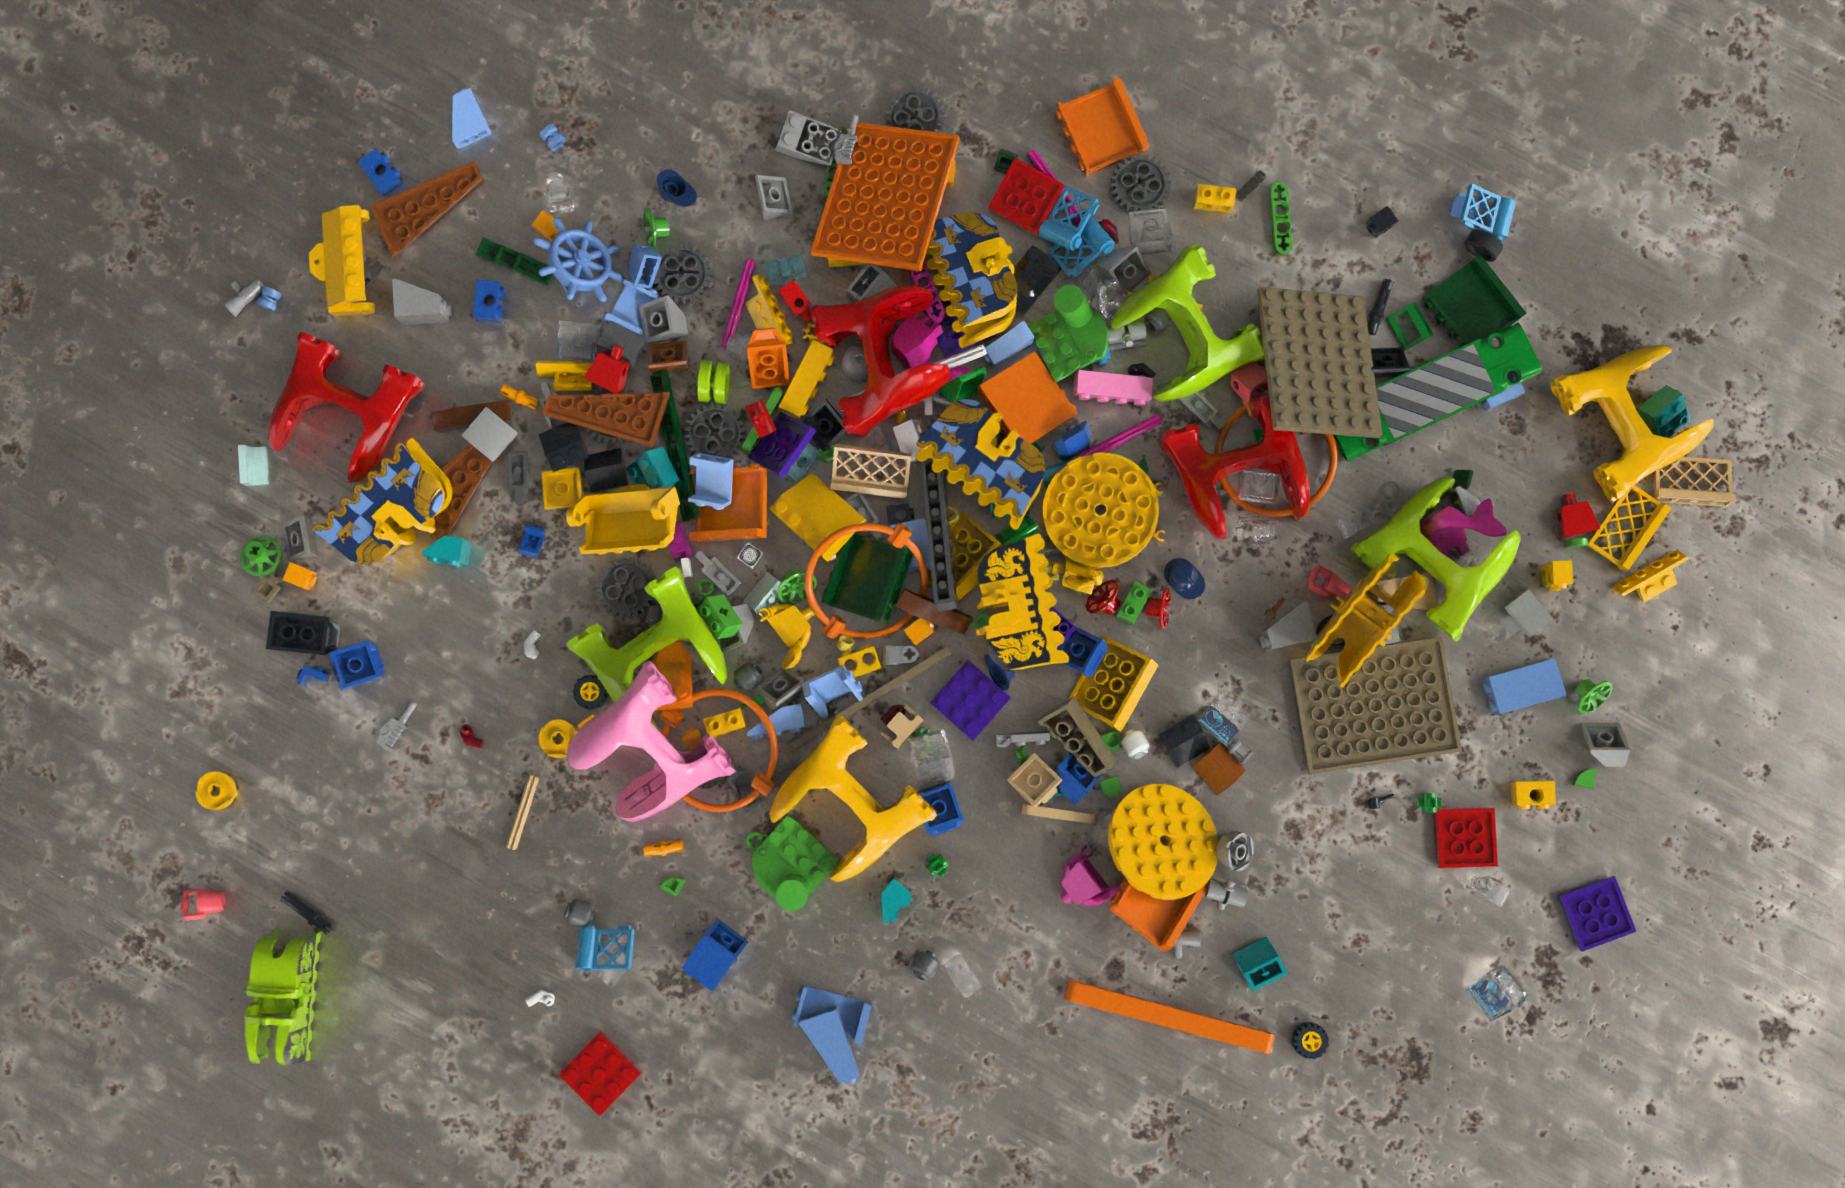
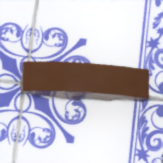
M508 400L432 412L434 431L439 432L453 428L462 429L469 427L485 407L489 408L503 421L511 420L510 403Z
M904 588L896 603V607L910 614L961 634H965L973 620L972 616L958 609L939 611L934 605L933 599L923 594L920 596Z

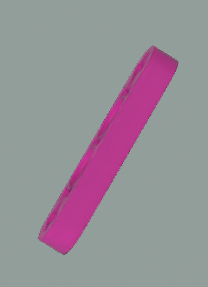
M923 262L921 273L918 274L915 270H909L916 286H921L918 284L920 279H928V284L922 287L927 288L935 296V299L925 311L932 323H941L945 319L944 307L927 266ZM934 306L936 307V310L939 313L938 317L934 315L932 308Z

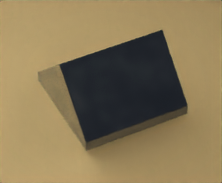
M1402 347L1371 348L1373 362L1371 369L1374 372L1375 378L1398 377L1410 371V366Z
M827 399L801 421L816 430L812 439L823 452H826L840 442L848 434L843 427V418Z
M622 448L589 454V458L584 459V472L591 493L629 485Z

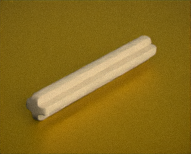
M528 776L506 843L508 849H517L539 781L538 776Z

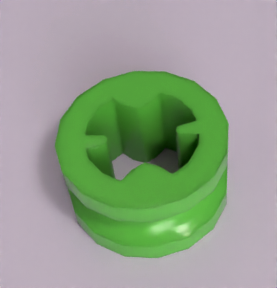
M702 579L697 586L698 592L706 597L711 596L715 592V584L709 579ZM705 583L707 585V583H710L709 588L711 590L709 592L705 591V593L702 592V584Z
M1023 746L1020 750L1014 749L1020 766L1028 759Z

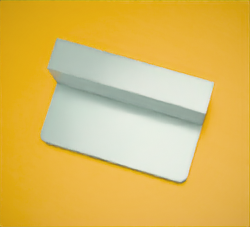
M238 445L240 483L245 486L269 484L267 447Z
M767 572L743 602L749 603V606L755 612H758L761 608H769L779 604L781 601L778 598L777 590L781 582Z

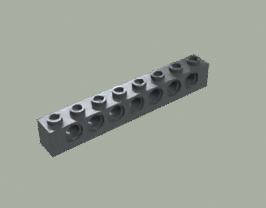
M928 458L921 462L934 605L939 611L958 609L945 473L944 470L940 473L933 472L931 467L933 460Z

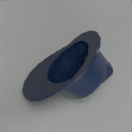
M663 170L658 174V192L662 199L682 207H689L696 202L697 194L695 189L676 171Z
M1175 558L1167 563L1164 570L1165 579L1181 597L1191 600L1201 596L1205 589V580L1202 574L1188 560Z
M985 654L984 659L992 680L1002 690H1008L1010 682L1016 676V671L1001 668L992 661L989 654Z

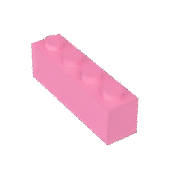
M1078 370L1074 373L1073 396H1078L1080 400L1097 398L1098 402L1116 400L1115 403L1117 404L1134 402L1136 406H1145V404L1152 400L1153 378Z

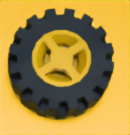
M584 675L574 684V700L585 709L600 708L606 703L607 697H609L608 692L597 675Z
M1307 1022L1296 1027V1030L1292 1033L1291 1041L1299 1055L1307 1059H1316L1317 1057L1320 1058L1323 1053H1326V1048L1329 1046V1037L1321 1026Z

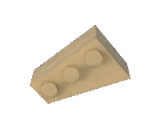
M1427 572L1421 574L1426 581V592L1415 601L1411 609L1429 611L1438 605L1433 578ZM1408 576L1379 581L1377 585L1383 587L1392 596ZM1371 592L1374 602L1387 605V603Z

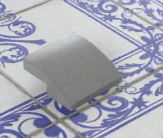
M485 407L461 436L494 462L518 433L489 408Z

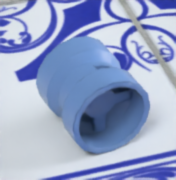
M554 124L546 126L539 134L542 140L548 143V147L552 151L559 149L566 141V138L557 132L558 129Z
M264 286L261 291L262 297L258 299L257 305L275 311L277 307L276 302L280 299L282 293Z

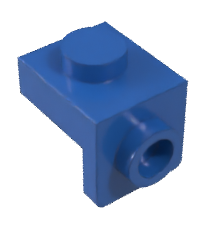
M526 525L519 553L538 558L545 541L544 529L536 525Z
M316 665L314 668L304 666L297 674V684L306 686L310 676L328 682L331 675L325 673V668Z

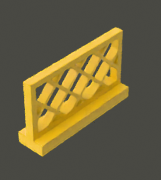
M1634 485L1625 496L1618 499L1601 523L1600 529L1596 530L1589 540L1588 546L1617 565L1619 570L1625 572L1633 565L1672 508L1666 503L1663 505ZM1630 490L1637 493L1639 501L1629 502L1628 493ZM1650 502L1656 507L1653 512L1645 513L1643 503ZM1639 504L1641 514L1632 515L1630 505ZM1626 506L1628 516L1618 518V507ZM1642 517L1644 525L1641 528H1634L1633 518ZM1629 519L1631 529L1621 531L1619 520ZM1615 521L1618 531L1608 533L1606 524ZM1631 532L1632 542L1624 544L1622 533ZM1618 534L1620 545L1610 546L1608 535ZM1605 536L1607 547L1600 548L1594 544L1597 537ZM1621 547L1622 556L1619 560L1612 556V548Z

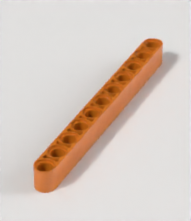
M1068 980L1064 996L1065 1000L1271 1054L1275 1034L1074 980Z

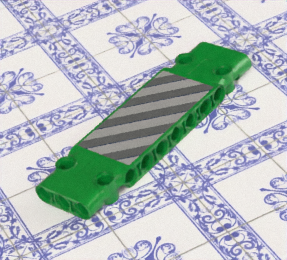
M1516 323L1376 386L1382 436L1372 438L1375 441L1374 447H1369L1365 443L1366 438L1371 437L1334 435V438L1345 460L1349 462L1381 446H1387L1504 392L1507 388L1542 373L1541 365L1522 326ZM1492 338L1499 341L1498 347L1491 345L1490 340ZM1508 373L1515 375L1516 380L1514 382L1508 380Z

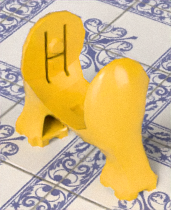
M1667 345L1641 347L1619 355L1592 370L1572 375H1560L1550 383L1551 391L1560 401L1561 408L1568 417L1581 409L1582 405L1586 402H1597L1608 418L1612 429L1623 445V453L1620 459L1610 463L1605 462L1592 470L1597 483L1602 486L1606 499L1611 503L1625 496L1630 488L1647 475L1679 460L1695 449L1713 429L1714 421L1711 418L1690 429L1686 428L1678 432L1675 437L1670 439L1653 435L1638 414L1626 388L1629 377L1639 371L1646 370L1652 364L1670 354L1672 349Z
M840 713L834 718L830 729L817 748L785 780L778 790L769 812L771 822L775 823L792 809L810 789L828 788L849 805L865 824L867 835L832 870L828 878L835 882H840L860 874L879 859L905 833L925 822L933 820L937 816L936 811L909 784L903 789L901 797L894 805L882 806L845 770V764L849 755L858 749H862L867 742Z

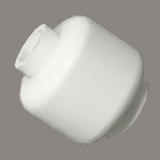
M1134 729L1125 732L1124 738L1121 741L1126 754L1135 759L1146 755L1150 747L1147 738L1140 730L1134 731Z

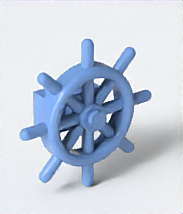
M554 218L553 224L559 234L555 236L552 242L549 243L538 237L533 239L535 245L547 250L549 266L541 268L539 275L545 276L553 273L566 291L568 300H572L577 291L594 290L599 300L605 302L607 297L600 286L603 285L606 279L610 277L619 282H623L625 279L624 275L611 270L612 261L610 254L619 251V246L614 244L605 247L596 236L591 234L593 226L591 221L585 223L584 230H566L558 218ZM573 241L580 243L579 249L576 248ZM565 242L568 249L565 250L558 246ZM587 246H588L593 252L588 253V251H586ZM598 258L600 265L590 260ZM590 269L599 272L600 275L595 278Z

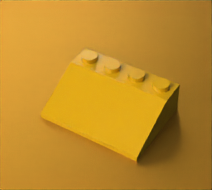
M813 473L781 494L769 507V510L814 551L833 532L846 526L866 521L860 513ZM855 532L835 540L820 556L829 562Z
M963 511L959 514L958 521L950 525L958 603L978 583V567L984 556L993 549L1002 547L998 540ZM914 570L920 576V570ZM928 570V584L933 588L931 570Z
M1103 636L1102 640L1108 644L1107 653L1102 658L1095 674L1090 677L1081 675L1069 699L1075 697L1086 714L1122 732L1158 664L1151 658Z

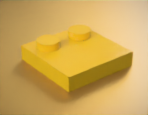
M580 467L561 469L556 472L552 470L542 471L545 510L571 507L583 497Z

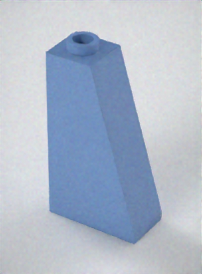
M838 1006L801 1017L799 1021L800 1026L839 1083L845 1082V1084L856 1081V1078L859 1077V1070Z

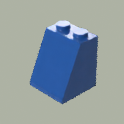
M717 919L705 933L681 969L713 992L749 942Z

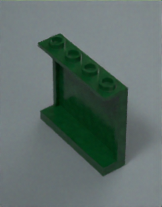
M1481 254L1477 255L1468 264L1422 297L1424 306L1433 312L1437 323L1444 326L1448 337L1451 340H1455L1459 345L1458 348L1499 332L1527 314Z
M854 533L836 555L835 565L829 574V582L822 593L821 602L828 606L888 625L913 558V553L906 547L900 549L891 544Z

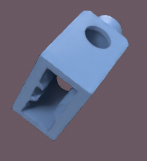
M634 244L631 249L627 269L633 286L652 288L662 256L652 246Z

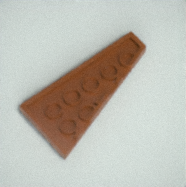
M475 161L370 206L393 258L483 180Z
M670 393L547 396L542 415L653 448Z
M471 443L441 469L450 480L452 499L449 506L434 517L436 530L432 534L437 540L444 535L449 536L492 463L489 458Z

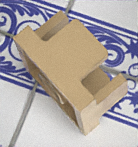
M907 705L904 706V709L914 717L912 721L901 712H898L887 724V727L897 738L893 740L883 730L880 733L896 749L923 722V719Z
M1033 753L1007 781L1028 804L1036 808L1041 802L1045 804L1057 792L1056 787L1062 782V779Z

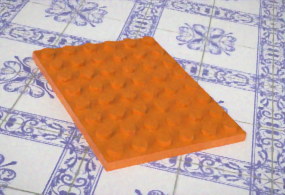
M857 122L854 135L857 136L858 141L855 142L851 155L852 164L839 163L810 252L812 256L921 271L960 141L959 135Z

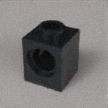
M1386 206L1370 217L1365 224L1367 225V231L1374 235L1375 238H1378L1394 227L1399 220L1391 209Z
M909 503L886 506L888 526L915 519L914 509L909 508ZM899 510L906 513V517L902 520L895 517L896 512Z

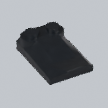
M1033 245L1014 267L1013 275L1017 282L1016 312L1022 311L1026 313L1062 269L1055 260Z
M271 611L266 649L326 655L338 649L341 627L330 617Z

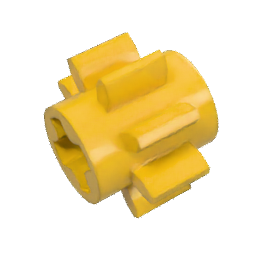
M807 322V329H802V332L806 333L803 336V340L808 339L811 345L813 340L819 341L816 336L814 337L810 333V331H814L815 324L811 325Z

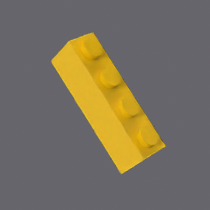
M815 340L812 341L779 405L780 411L801 420L802 416L805 417L810 409L808 406L810 400H814L817 396L818 389L816 388L819 382H824L827 375L825 371L828 366H832L836 356H834L833 349Z

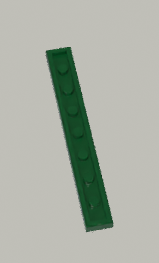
M662 370L651 375L650 379L654 393H670L662 417L661 427L668 458L680 479L675 484V488L680 502L679 507L683 522H689L700 518L701 515L699 507L693 502H688V498L695 494V489L690 474L668 370Z

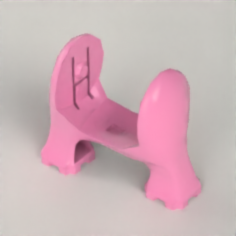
M650 661L643 664L639 674L624 694L608 709L585 723L572 737L567 747L568 763L574 769H588L613 753L620 745L641 747L656 760L654 769L633 779L622 790L616 802V814L621 819L632 822L648 818L664 810L691 790L709 780L730 776L736 771L725 750L718 745L711 734L708 733L703 736L702 740L693 750L678 751L650 722L654 710L659 706L671 704L677 700L667 679Z

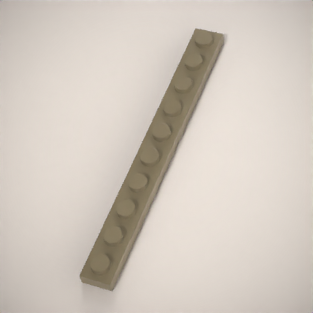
M940 646L932 651V656L920 658L916 661L917 665L910 669L908 666L899 672L900 676L895 679L891 676L883 681L884 685L879 689L875 686L867 691V696L863 700L859 701L857 698L850 702L851 706L846 709L844 707L839 708L833 712L835 716L828 719L825 717L817 722L818 726L814 729L809 727L802 731V736L795 740L793 737L784 743L785 747L782 748L784 753L789 755L829 730L834 718L839 713L847 719L949 656L951 652L947 647L942 648Z

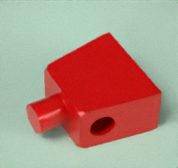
M794 279L778 290L777 295L795 318L800 315L805 323L812 320L809 310L812 304ZM800 301L802 307H796L794 302Z
M613 344L611 352H600L584 378L615 394L623 392L629 368V362L621 358L624 348Z
M1574 492L1563 495L1566 506L1556 509L1559 540L1600 529L1588 501L1577 503Z

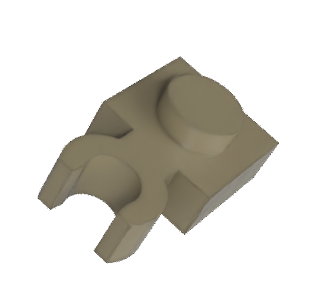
M277 569L270 573L269 579L263 577L252 591L253 594L270 604L281 589L277 584L284 581L282 580L285 575L284 573L280 577H275L278 573Z

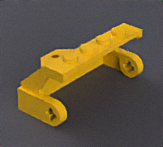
M360 205L340 206L329 212H323V243H317L309 252L310 272L326 285L328 312L334 317L372 314L375 312L374 303H351L366 301L361 222H367L370 218L369 211L361 210Z
M646 484L627 485L609 493L584 495L567 510L566 519L570 527H578L584 522L586 523V541L579 547L580 554L597 553V555H603L607 552L618 554L629 550L637 552L642 549L653 551L658 548H665L674 539L677 510L680 502L675 486L649 489Z

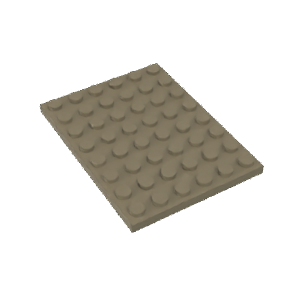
M1259 287L1257 289L1273 430L1371 438L1381 437L1382 428L1375 377L1371 369L1373 362L1364 297Z
M1442 637L1376 647L1371 656L1364 660L1359 670L1352 674L1343 688L1340 687L1337 674V660L1341 652L1321 655L1308 662L1305 660L1306 657L1289 660L1308 774L1462 752Z

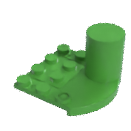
M1065 285L1057 290L1054 295V305L1057 310L1047 313L1042 319L1031 322L1028 325L1034 335V342L1056 383L1100 358L1103 359L1109 343V332L1105 320L1090 305L1082 290L1075 285Z
M789 814L752 854L753 871L758 883L769 895L777 899V903L781 908L787 911H796L802 908L808 896L840 862L839 858Z

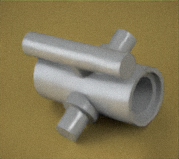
M1144 321L1132 322L1116 330H1113L1111 326H1107L1110 351L1146 346V327Z
M1212 875L1207 884L1208 889L1205 892V897L1217 900V907L1220 910H1224L1228 904L1244 908L1248 897L1247 884L1236 882V879L1233 877L1225 879Z

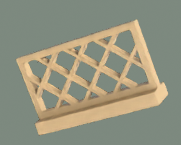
M835 444L830 489L906 499L912 454ZM838 451H846L850 456L843 460L838 455ZM862 453L866 454L869 458L862 462L857 455ZM884 456L888 461L881 465L876 458ZM899 458L907 459V463L902 467L895 462ZM851 459H854L858 464L853 469L847 464ZM871 461L878 467L872 472L865 466ZM890 464L897 469L891 474L885 469ZM843 465L848 472L840 474L837 473V469ZM862 468L867 475L864 477L858 476L855 472ZM881 470L886 477L879 479L874 474ZM900 473L905 478V482L896 481L893 477Z
M1682 457L1675 461V464H1669L1671 467L1666 472L1662 468L1654 471V493L1652 497L1660 503L1729 507L1736 501V494H1733L1731 460ZM1679 462H1684L1690 469L1683 473L1676 465ZM1701 463L1709 470L1702 474L1695 466ZM1716 465H1725L1726 473L1723 476L1714 468ZM1672 468L1681 476L1676 481L1667 474ZM1691 470L1700 477L1695 483L1686 476ZM1710 471L1718 478L1714 484L1705 477ZM1662 477L1671 484L1669 488H1660V479ZM1683 478L1690 487L1682 489L1677 482ZM1701 479L1710 487L1706 491L1701 490L1696 485ZM1721 481L1726 486V492H1721L1715 485Z

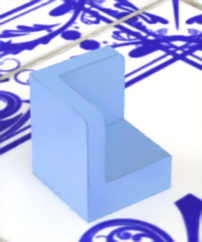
M1459 192L1454 197L1450 212L1451 216L1460 218L1466 197L1465 193ZM1473 196L1475 202L1480 200L1479 197ZM1472 208L1469 209L1467 215L1470 219L1475 218Z

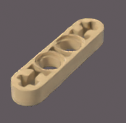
M1022 804L1021 814L1096 825L1097 815L1040 806L1034 808L1032 805Z

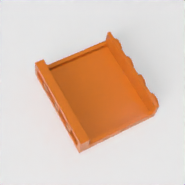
M1120 77L1114 79L1112 84L1064 104H1061V102L1057 103L1056 117L1059 121H1062L1064 135L1066 138L1069 137L1071 151L1077 155L1079 159L1077 161L1080 171H1084L1086 176L1121 162L1123 158L1128 159L1130 155L1135 156L1138 153L1148 151L1150 144Z
M1035 351L979 385L976 393L990 412L993 414L1000 412L1004 415L999 425L1006 436L1013 429H1016L1020 434V438L1031 444L1068 420L1074 419L1078 414L1075 405L1066 398L1064 389L1057 385L1050 371L1044 366L1041 356H1037Z
M748 464V467L733 465L731 504L721 510L713 509L712 506L708 505L698 506L701 517L695 519V532H689V540L706 542L766 538L767 469L760 467V464ZM690 471V474L696 476V471Z
M1125 877L1120 884L1121 889L1111 898L1112 903L1109 909L1162 952L1172 949L1208 887L1204 885L1197 892L1181 899L1162 900L1153 898L1143 891H1138L1127 882L1128 879Z

